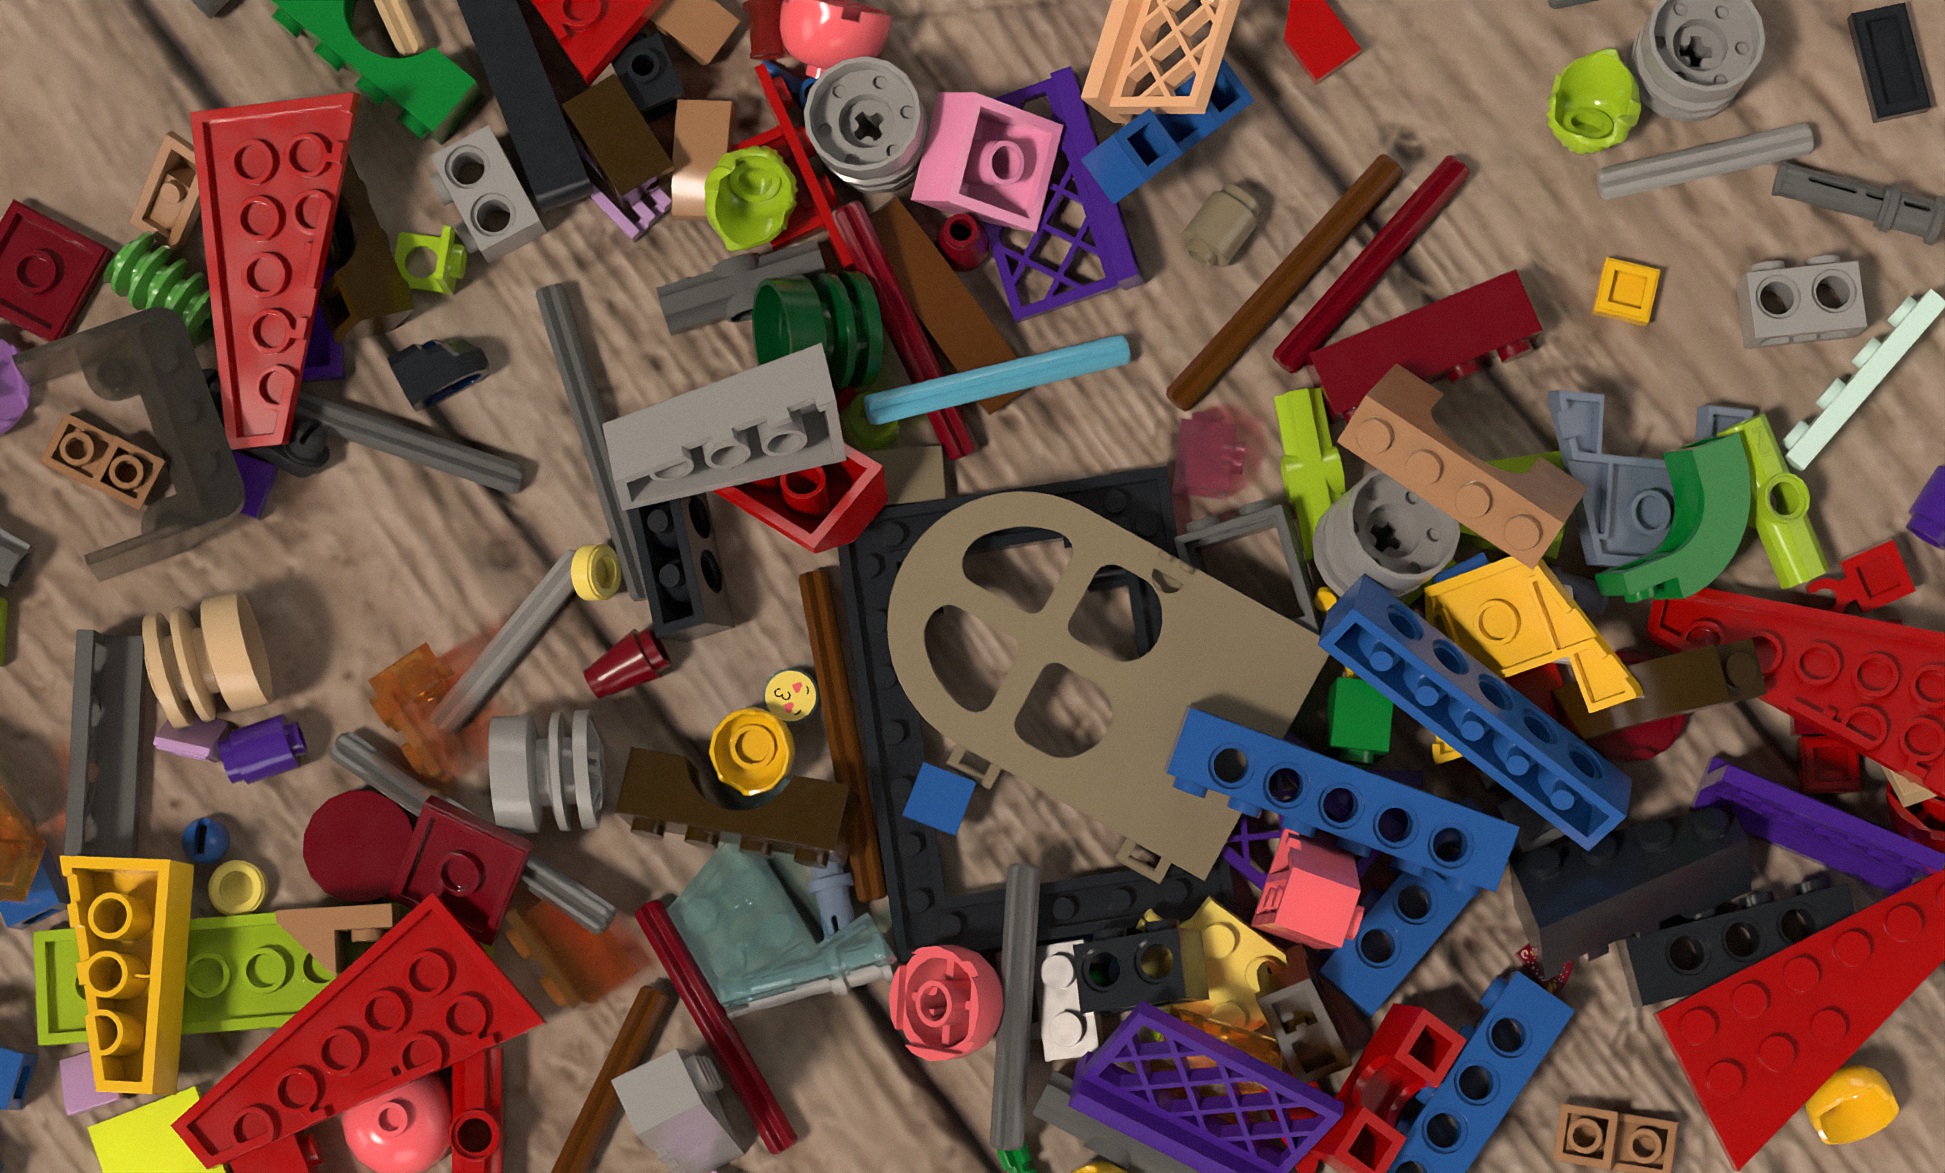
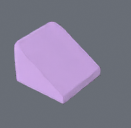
M195 714V721L192 727L177 730L167 720L156 734L153 745L156 746V749L169 754L216 764L217 761L220 762L221 760L218 742L226 739L228 723L219 719L204 722Z
M90 1051L59 1060L67 1116L83 1114L131 1099L130 1093L96 1092Z

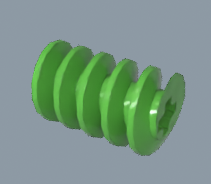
M150 231L144 232L137 239L127 243L111 260L103 275V283H111V289L118 296H128V303L136 310H145V317L153 324L162 323V331L170 338L179 337V345L186 351L195 350L214 334L210 290L204 294L200 292L205 283L206 276L198 272L188 280H185L183 277L188 270V261L182 258L169 267L166 264L171 256L172 249L168 245H163L151 253L150 249L156 236Z

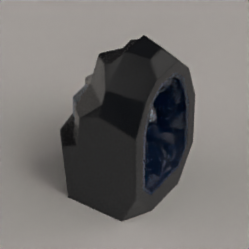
M436 339L424 344L414 343L387 358L399 385L416 412L435 406L472 386L488 374L490 365L485 352L480 348L474 347L465 339L449 343Z

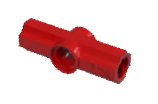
M491 1048L452 1065V1123L449 1128L448 1139L452 1148V1173H504V1146L506 1145L508 1135L506 1124L504 1123V1048ZM477 1118L487 1122L492 1132L490 1144L481 1152L469 1148L464 1138L465 1128L471 1121Z

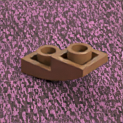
M665 0L644 26L654 34L661 31L700 65L704 66L710 63L740 23V20L715 0Z
M678 99L672 159L674 170H672V216L674 219L708 221L705 214L704 185L707 175L716 167L721 156L731 152L736 108L732 101Z
M66 412L39 461L41 464L141 511L166 463L165 460L115 435L112 436Z
M1561 1103L1553 1161L1625 1173H1673L1679 1123Z

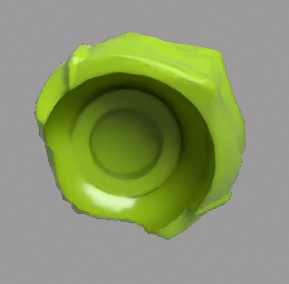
M1607 48L1594 51L1573 60L1559 74L1555 75L1551 93L1546 99L1549 102L1548 107L1550 109L1546 113L1549 118L1546 124L1552 129V135L1561 141L1563 147L1568 148L1569 151L1576 152L1577 155L1596 154L1626 140L1629 130L1638 122L1642 104L1640 103L1639 83L1621 61L1617 49Z
M754 145L749 148L725 153L717 162L716 167L707 175L704 185L705 214L709 224L724 242L726 250L730 252L747 250L767 244L780 235L783 230H787L790 215L797 206V196L795 195L798 191L795 186L797 180L791 173L790 168L784 163L783 157L778 155L777 150L767 146L758 147Z

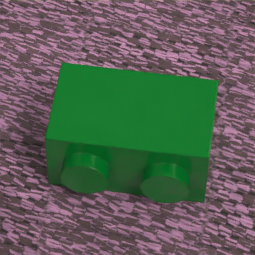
M1337 677L1327 691L1321 753L1366 770L1368 765H1373V762L1377 763L1389 752L1393 702L1362 679Z

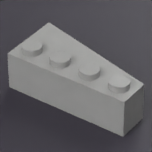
M822 343L602 424L613 479L622 511L846 461L836 398Z
M676 1048L611 1080L636 1135L651 1151H655L662 1163L666 1162L671 1173H709L745 1155L716 1094V1091L724 1088V1085L710 1057H701L700 1055L698 1056L696 1051Z

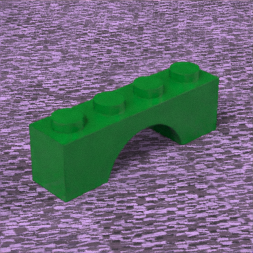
M268 0L275 10L271 18L279 27L295 39L303 33L316 43L317 46L313 49V53L322 62L337 73L343 66L359 78L354 86L365 97L379 107L385 100L401 112L396 120L421 141L428 134L442 145L484 96L476 80L435 47L406 58L380 56L363 47L356 40L353 27L354 10L357 0Z

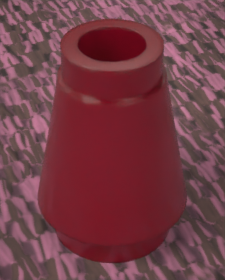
M960 213L951 216L940 227L934 240L935 247L953 271L966 272L977 268L985 260L989 251V239L985 229L967 214ZM957 232H964L965 235L971 234L964 241H958L952 237Z
M648 626L640 632L632 629L612 648L592 663V666L583 670V674L598 699H602L607 695H613L661 678L662 670L671 666V660L660 638H656L655 631Z

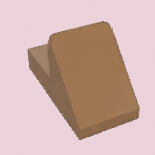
M170 131L166 133L129 223L142 232H152L156 236L155 240L162 245H168L172 252H176L186 246L201 208L194 145L175 132Z
M394 904L276 910V922L335 977H338L346 970L345 933L351 932V942H377L386 934V930L392 929L401 921V906Z

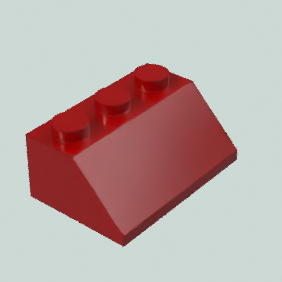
M844 442L846 461L713 490V492L814 554L854 542L888 502L883 466Z

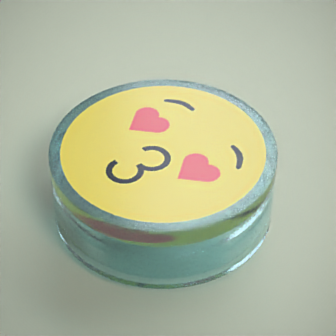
M785 668L775 672L766 681L762 700L766 711L777 715L787 726H797L813 717L818 709L820 696L818 687L809 674L800 669Z

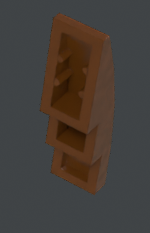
M897 197L892 198L868 216L919 324L950 367L954 368L957 373L1017 359L974 297ZM1025 389L977 400V402L986 414L991 415Z

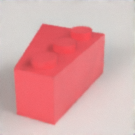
M1284 828L1250 926L1298 944L1302 943V945L1312 949L1342 948L1345 938L1352 941L1357 934L1364 913V907L1357 905L1361 889L1354 853L1337 847L1338 836L1317 829L1314 838Z

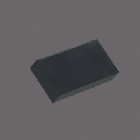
M1905 2L1851 13L1847 18L1873 124L1928 112L1931 108V103Z

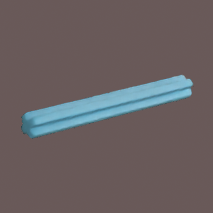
M1115 335L869 394L864 398L865 414L870 424L878 425L1126 365L1131 359L1129 344L1125 336Z

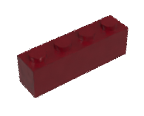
M1514 269L1308 354L1305 367L1314 388H1321L1330 425L1344 419L1346 424H1348L1366 394L1396 363L1428 384L1448 377L1450 384H1456L1479 374L1482 371L1479 364L1499 356L1502 363H1508L1533 351L1531 343L1536 341L1543 329L1517 270Z

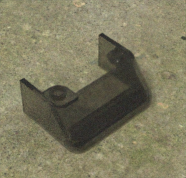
M165 307L148 308L12 355L14 364L28 387L82 369L90 389L101 399L115 402L140 395L163 459L166 461L165 464L176 494L156 501L147 508L141 520L142 535L84 555L87 566L99 582L183 553L241 512L246 501V488L184 321L176 312Z

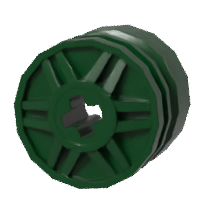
M858 270L842 271L838 275L825 272L815 277L813 283L802 275L765 278L759 283L754 295L752 310V335L758 366L822 343L834 391L842 390L847 386L854 389L866 388L875 383L881 369L883 328L879 304L873 286L864 273Z

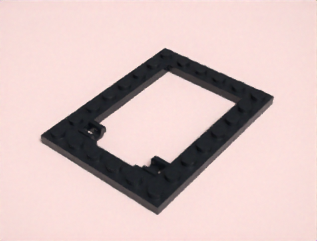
M1167 466L882 508L854 542L837 547L898 963L909 962L911 957L916 955L912 954V952L921 947L956 945L974 952L1002 948L1006 889L946 897L936 829L903 817V812L923 762L926 763L919 712L907 697L898 680L888 644L887 621L890 596L903 561L920 537L934 523L952 510L984 496L1016 491L1038 492L1070 500L1179 559L1174 542V537H1177V529ZM1013 527L983 535L972 543L965 555L1064 541V548L1069 549L1072 548V544L1066 536L1053 530L1036 527ZM1108 565L1103 566L1096 572L1088 587V593L1128 588L1138 658H1141L1151 651L1160 636L1162 607L1159 597L1153 586L1138 575L1125 568L1109 570ZM943 607L936 610L932 616L944 615ZM1219 855L1205 881L1171 863L1160 884L1135 870L1040 883L1036 943L1092 935V932L1103 929L1136 928L1141 918L1145 920L1144 914L1149 909H1152L1154 913L1164 920L1178 919L1179 921H1186L1194 916L1209 895L1231 912L1236 913L1237 909L1229 862Z

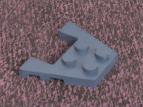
M1566 390L1548 391V402L1564 471L1588 487L1574 508L1586 565L1613 568L1650 553L1667 535L1674 516V491L1665 460L1602 453L1605 394ZM1711 405L1697 407L1695 441L1707 436L1717 435L1722 429L1751 418L1753 410Z

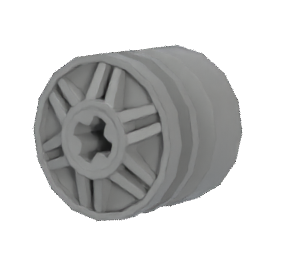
M1660 0L1633 41L1628 60V68L1639 83L1640 99L1643 104L1661 117L1683 123L1707 120L1725 110L1761 61L1766 40L1762 17L1750 0Z
M868 56L842 60L821 74L809 90L804 108L807 136L831 176L848 189L870 195L893 192L916 177L930 126V118L907 74L889 61ZM872 126L873 129L880 130L882 136L876 141L870 136L865 137L863 131L867 127Z
M1377 469L1367 473L1348 492L1344 493L1340 499L1336 500L1319 518L1312 538L1314 562L1324 582L1339 597L1363 574H1366L1390 594L1402 601L1410 593L1417 590L1421 584L1426 583L1439 573L1452 559L1460 538V527L1457 520Z
M589 709L575 710L571 737H568L564 714L562 712H552L548 726V738L539 739L536 724L530 714L492 717L489 728V775L496 826H500L517 835L539 833L543 821L544 807L552 806L559 830L571 831L573 805H577L582 828L585 830L599 829L602 802L606 795V768L603 745L597 734L592 712Z

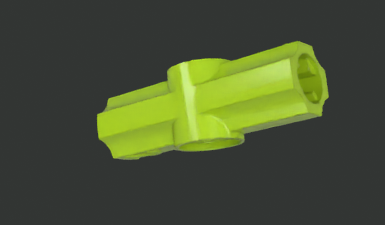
M1321 388L1293 390L1273 398L1283 456H1280L1282 480L1288 504L1294 506L1297 532H1299V539L1306 563L1314 562L1312 538L1319 518L1346 492L1342 462L1337 446H1332L1328 416Z
M1765 413L1722 429L1717 435L1739 433L1751 482V501L1747 525L1757 529L1781 589L1796 586L1825 574L1830 568L1806 513L1810 503L1808 488L1801 478L1789 472ZM1770 492L1773 493L1776 499V511L1770 503Z

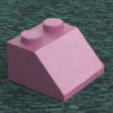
M938 92L911 200L953 215L967 214L974 220L1036 233L1064 125L976 92Z

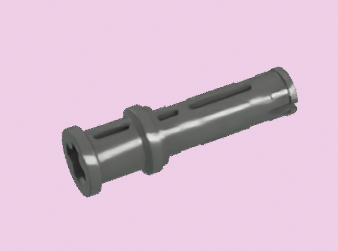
M1783 160L1779 164L1771 192L1773 196H1781L1873 221V227L1877 228L1879 232L1887 233L1890 229L1923 237L1924 244L1931 246L1935 244L1945 217L1944 196L1938 195L1935 200L1903 192L1901 185L1895 183L1891 185L1886 184L1884 188L1870 186L1836 175L1803 168Z

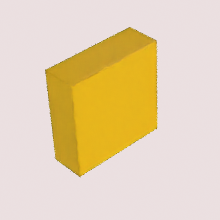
M1606 257L1602 264L1591 314L1646 327L1651 315L1660 270Z

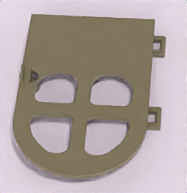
M1016 491L984 496L952 510L939 519L920 537L903 561L895 579L888 608L887 633L889 650L895 672L903 690L916 710L929 724L941 734L957 743L945 765L989 790L992 788L1000 771L1004 769L1126 837V840L1115 860L1158 884L1161 883L1171 863L1205 881L1242 812L1227 807L1230 796L1208 789L1206 797L1201 798L1172 787L1175 776L1167 774L1164 768L1187 705L1283 739L1330 655L1318 645L1319 635L1091 510L1070 500L1038 492ZM1036 527L1053 530L1066 536L1072 544L1073 554L1043 609L1037 613H1028L976 585L966 577L963 570V559L966 551L975 540L983 535L1008 528ZM1106 565L1121 566L1149 582L1156 591L1162 607V627L1157 643L1151 651L1133 661L1122 662L1111 659L1076 640L1069 632L1070 619L1096 572ZM954 605L1011 636L1018 644L1019 652L992 703L984 711L974 712L961 706L947 692L933 669L925 643V630L930 617L943 606ZM1050 663L1062 664L1103 688L1111 702L1112 720L1108 732L1093 748L1073 757L1059 758L1039 750L1020 738L1015 727L1016 718L1042 670ZM1235 748L1222 750L1214 760L1215 774L1225 780L1237 778L1245 768V757L1240 750ZM967 749L991 762L986 774L961 761ZM1136 843L1161 857L1156 868L1130 855Z

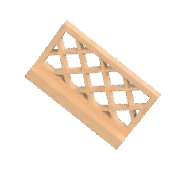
M1112 0L1081 99L1112 123H1130L1133 114H1142L1149 108L1154 114H1205L1241 0H1200L1202 5L1182 23H1180L1175 13L1190 0ZM1211 19L1213 24L1209 36L1194 48L1189 37ZM1168 21L1172 31L1155 45L1161 25ZM1181 45L1186 56L1164 74L1159 63ZM1151 71L1156 82L1139 96L1144 77ZM1192 71H1195L1196 77L1190 96H1176L1173 88Z

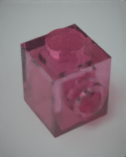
M1194 412L1191 419L1181 418L1178 428L1171 494L1227 500L1230 492L1232 474L1242 475L1246 442L1235 440L1237 424L1225 423V416L1210 412Z

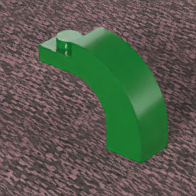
M1739 433L1707 436L1662 453L1675 499L1671 527L1663 541L1650 553L1594 574L1600 596L1623 595L1625 603L1637 602L1650 597H1654V600L1684 599L1709 585L1725 569L1742 540L1748 521L1751 501L1749 467Z

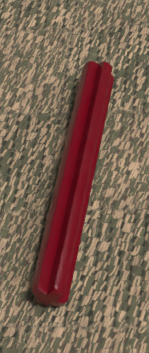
M1448 155L1443 159L1274 350L1273 359L1282 369L1291 374L1296 373L1306 362L1308 354L1315 351L1468 179L1470 170L1460 159L1453 155Z
M851 201L832 212L833 221L857 270L864 273L873 286L879 304L881 320L911 383L915 384L944 377L941 367L862 203ZM959 405L926 413L946 456L950 460L963 458L977 449L975 438Z
M655 899L644 904L635 911L637 922L769 1152L773 1155L782 1153L798 1141L795 1131L737 1030L728 1018L726 1011L664 903L659 899Z

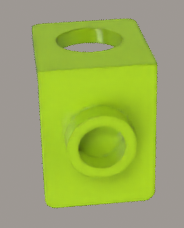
M443 225L441 237L401 232L397 237L394 259L402 278L407 281L410 290L454 295L456 278L462 279L465 273L467 248L466 245H462V241L453 226ZM418 248L431 249L437 255L436 270L426 278H416L410 275L406 268L409 254Z

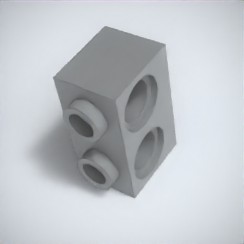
M489 125L430 155L438 172L429 176V179L444 206L452 202L457 206L463 220L454 224L464 245H466L469 254L480 250L487 263L490 264L547 234ZM479 163L485 167L483 176L473 184L458 182V174L467 164ZM503 210L510 213L509 223L503 230L488 232L483 229V222L491 212Z
M1823 255L1806 260V266L1785 268L1784 261H1766L1752 265L1750 267L1751 272H1746L1736 284L1744 349L1855 338L1867 327L1858 261L1840 262L1839 255ZM1825 285L1833 288L1840 299L1839 308L1831 309L1823 306L1816 296L1817 286ZM1771 291L1778 294L1785 305L1784 313L1772 314L1766 311L1760 301L1761 292Z

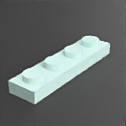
M1930 289L1917 301L1908 295L1886 320L1894 328L1884 340L1880 342L1873 336L1851 360L1858 367V370L1851 378L1844 383L1837 377L1816 400L1815 404L1822 409L1810 425L1802 419L1799 420L1782 439L1779 445L1786 450L1783 458L1791 474L1797 476L1807 467L1945 308V300L1934 290Z

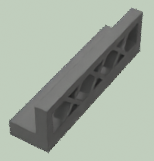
M77 629L64 856L137 858L147 684L143 636L103 635L95 630Z

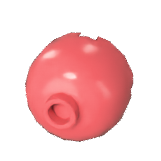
M783 0L779 28L783 44L790 55L807 64L806 75L818 79L825 70L844 59L864 56L878 58L888 38L893 15L887 14L884 10L851 0Z
M962 946L921 947L912 952V954L916 955L911 957L908 964L899 965L894 973L889 993L890 1015L895 1030L903 1029L906 1038L912 1043L905 1046L913 1054L928 1061L964 1058L986 1046L1000 1026L1004 1009L1003 987L997 971L979 953Z
M433 1073L343 1112L342 1125L347 1145L360 1163L376 1173L426 1172L444 1159L451 1148L448 1133L452 1123V1090L443 1077L437 1073Z

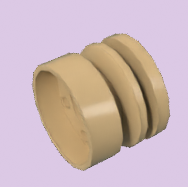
M239 589L203 599L200 605L201 627L196 626L186 608L182 606L172 608L170 624L164 614L160 612L145 615L143 618L142 636L148 677L167 719L173 728L177 730L193 726L195 711L204 722L215 720L217 714L216 693L218 692L221 693L230 710L236 714L273 703V680L264 641L250 603Z

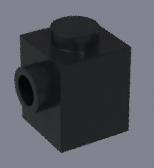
M659 32L649 37L645 33L636 34L611 62L615 75L647 124L675 113L678 99L687 100L685 91Z

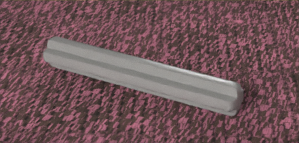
M1796 124L1604 167L1596 174V185L1602 199H1613L1805 156L1814 149V139L1808 124Z
M571 549L565 551L430 713L429 718L432 723L444 733L452 736L458 732L575 591L571 578V565L576 551Z

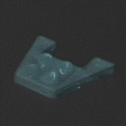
M785 777L775 789L767 791L753 808L760 807L777 797L789 784L787 778ZM723 843L666 910L718 1001L726 1009L794 991L796 986L825 978H828L830 981L849 976L851 971L874 965L879 968L890 965L898 960L868 912L817 944L768 860L739 852L740 845Z

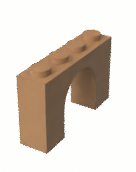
M1396 363L1366 394L1338 438L1337 443L1534 570L1588 487L1542 457L1537 459L1527 473L1517 474L1496 468L1471 455L1453 442L1437 426L1432 418L1431 413L1444 394Z

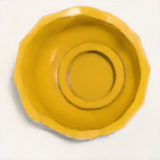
M746 707L727 714L713 730L709 755L718 779L741 792L743 796H753L775 789L791 772L796 754L794 738L787 725L777 715L756 707Z
M1842 1065L1805 1103L1810 1123L1817 1131L1820 1139L1829 1145L1846 1144L1867 1138L1887 1127L1899 1113V1106L1887 1080L1874 1068L1863 1065Z

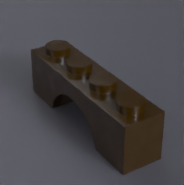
M348 153L331 235L335 252L334 269L330 279L320 288L318 304L336 344L390 332L416 309L412 301L410 287L407 281L402 278L390 250L389 238L380 227L369 202L367 187L359 178Z
M631 747L615 813L631 826V833L641 837L662 840L665 832L685 835L684 842L700 848L717 849L719 842L740 845L738 851L748 856L772 859L773 852L794 855L793 861L798 864L826 869L828 861L846 864L861 798L849 784L794 775L785 789L770 802L749 810H729L716 806L707 800L701 786L699 770L686 756Z

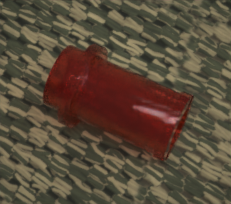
M748 0L743 3V10L749 12L750 59L758 61L767 59L769 61L784 58L785 50L783 49L779 28L783 0Z

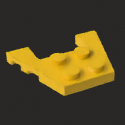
M1510 556L1424 588L1426 621L1501 679L1568 657L1589 713L1643 695L1640 684L1542 558L1534 570ZM1436 736V743L1432 744L1435 765L1463 756Z

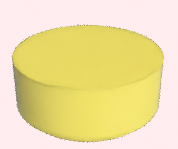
M583 545L576 551L571 565V578L576 593L586 601L608 600L617 592L621 582V567L617 554L609 545Z
M242 860L228 861L219 866L212 874L208 886L209 898L219 912L227 916L255 914L265 904L269 892L268 881L263 871L256 865Z

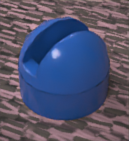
M196 819L188 824L182 834V848L185 854L193 861L202 864H212L221 860L228 852L230 846L228 830L222 823L214 819ZM200 826H208L205 837V854H197Z

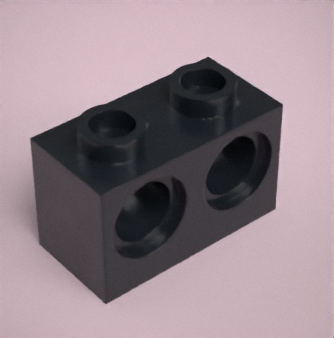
M1167 919L1145 923V933L1128 936L1127 928L1103 929L1092 932L1093 942L1074 944L1073 952L1080 1013L1112 1015L1131 1012L1141 1000L1156 1008L1209 1000L1201 930L1180 928L1178 919ZM1169 949L1173 957V965L1170 972L1165 976L1160 967V960L1164 951ZM1116 957L1120 964V975L1113 984L1109 978L1108 969L1111 961Z

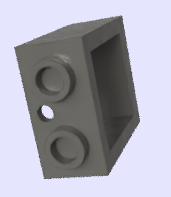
M1272 499L1259 500L1240 507L1241 517L1220 523L1218 515L1198 519L1186 524L1187 534L1174 537L1179 559L1208 575L1202 550L1277 528L1302 613V617L1292 619L1291 621L1319 636L1321 635L1324 621L1321 611L1314 605L1315 591L1290 508L1282 504L1274 506Z

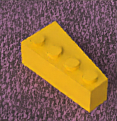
M59 856L62 876L67 877L71 903L67 904L70 928H75L80 962H76L79 985H84L88 1015L84 1017L96 1092L177 1095L194 865L167 859Z

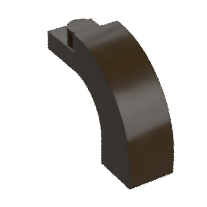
M1753 639L1719 646L1701 647L1626 666L1640 684L1643 695L1592 713L1588 712L1577 681L1550 691L1558 723L1583 742L1616 735L1671 717L1754 699L1767 694Z

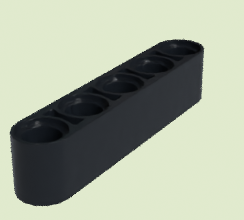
M457 0L542 213L544 214L594 194L595 192L518 1Z

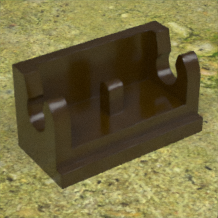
M615 73L562 104L567 123L624 211L670 181L668 173L674 170L673 163Z
M1301 943L1287 949L1286 961L1288 967L1284 971L1272 974L1266 962L1260 964L1256 973L1260 991L1255 993V997L1294 1077L1308 1084L1353 1065L1344 1029Z

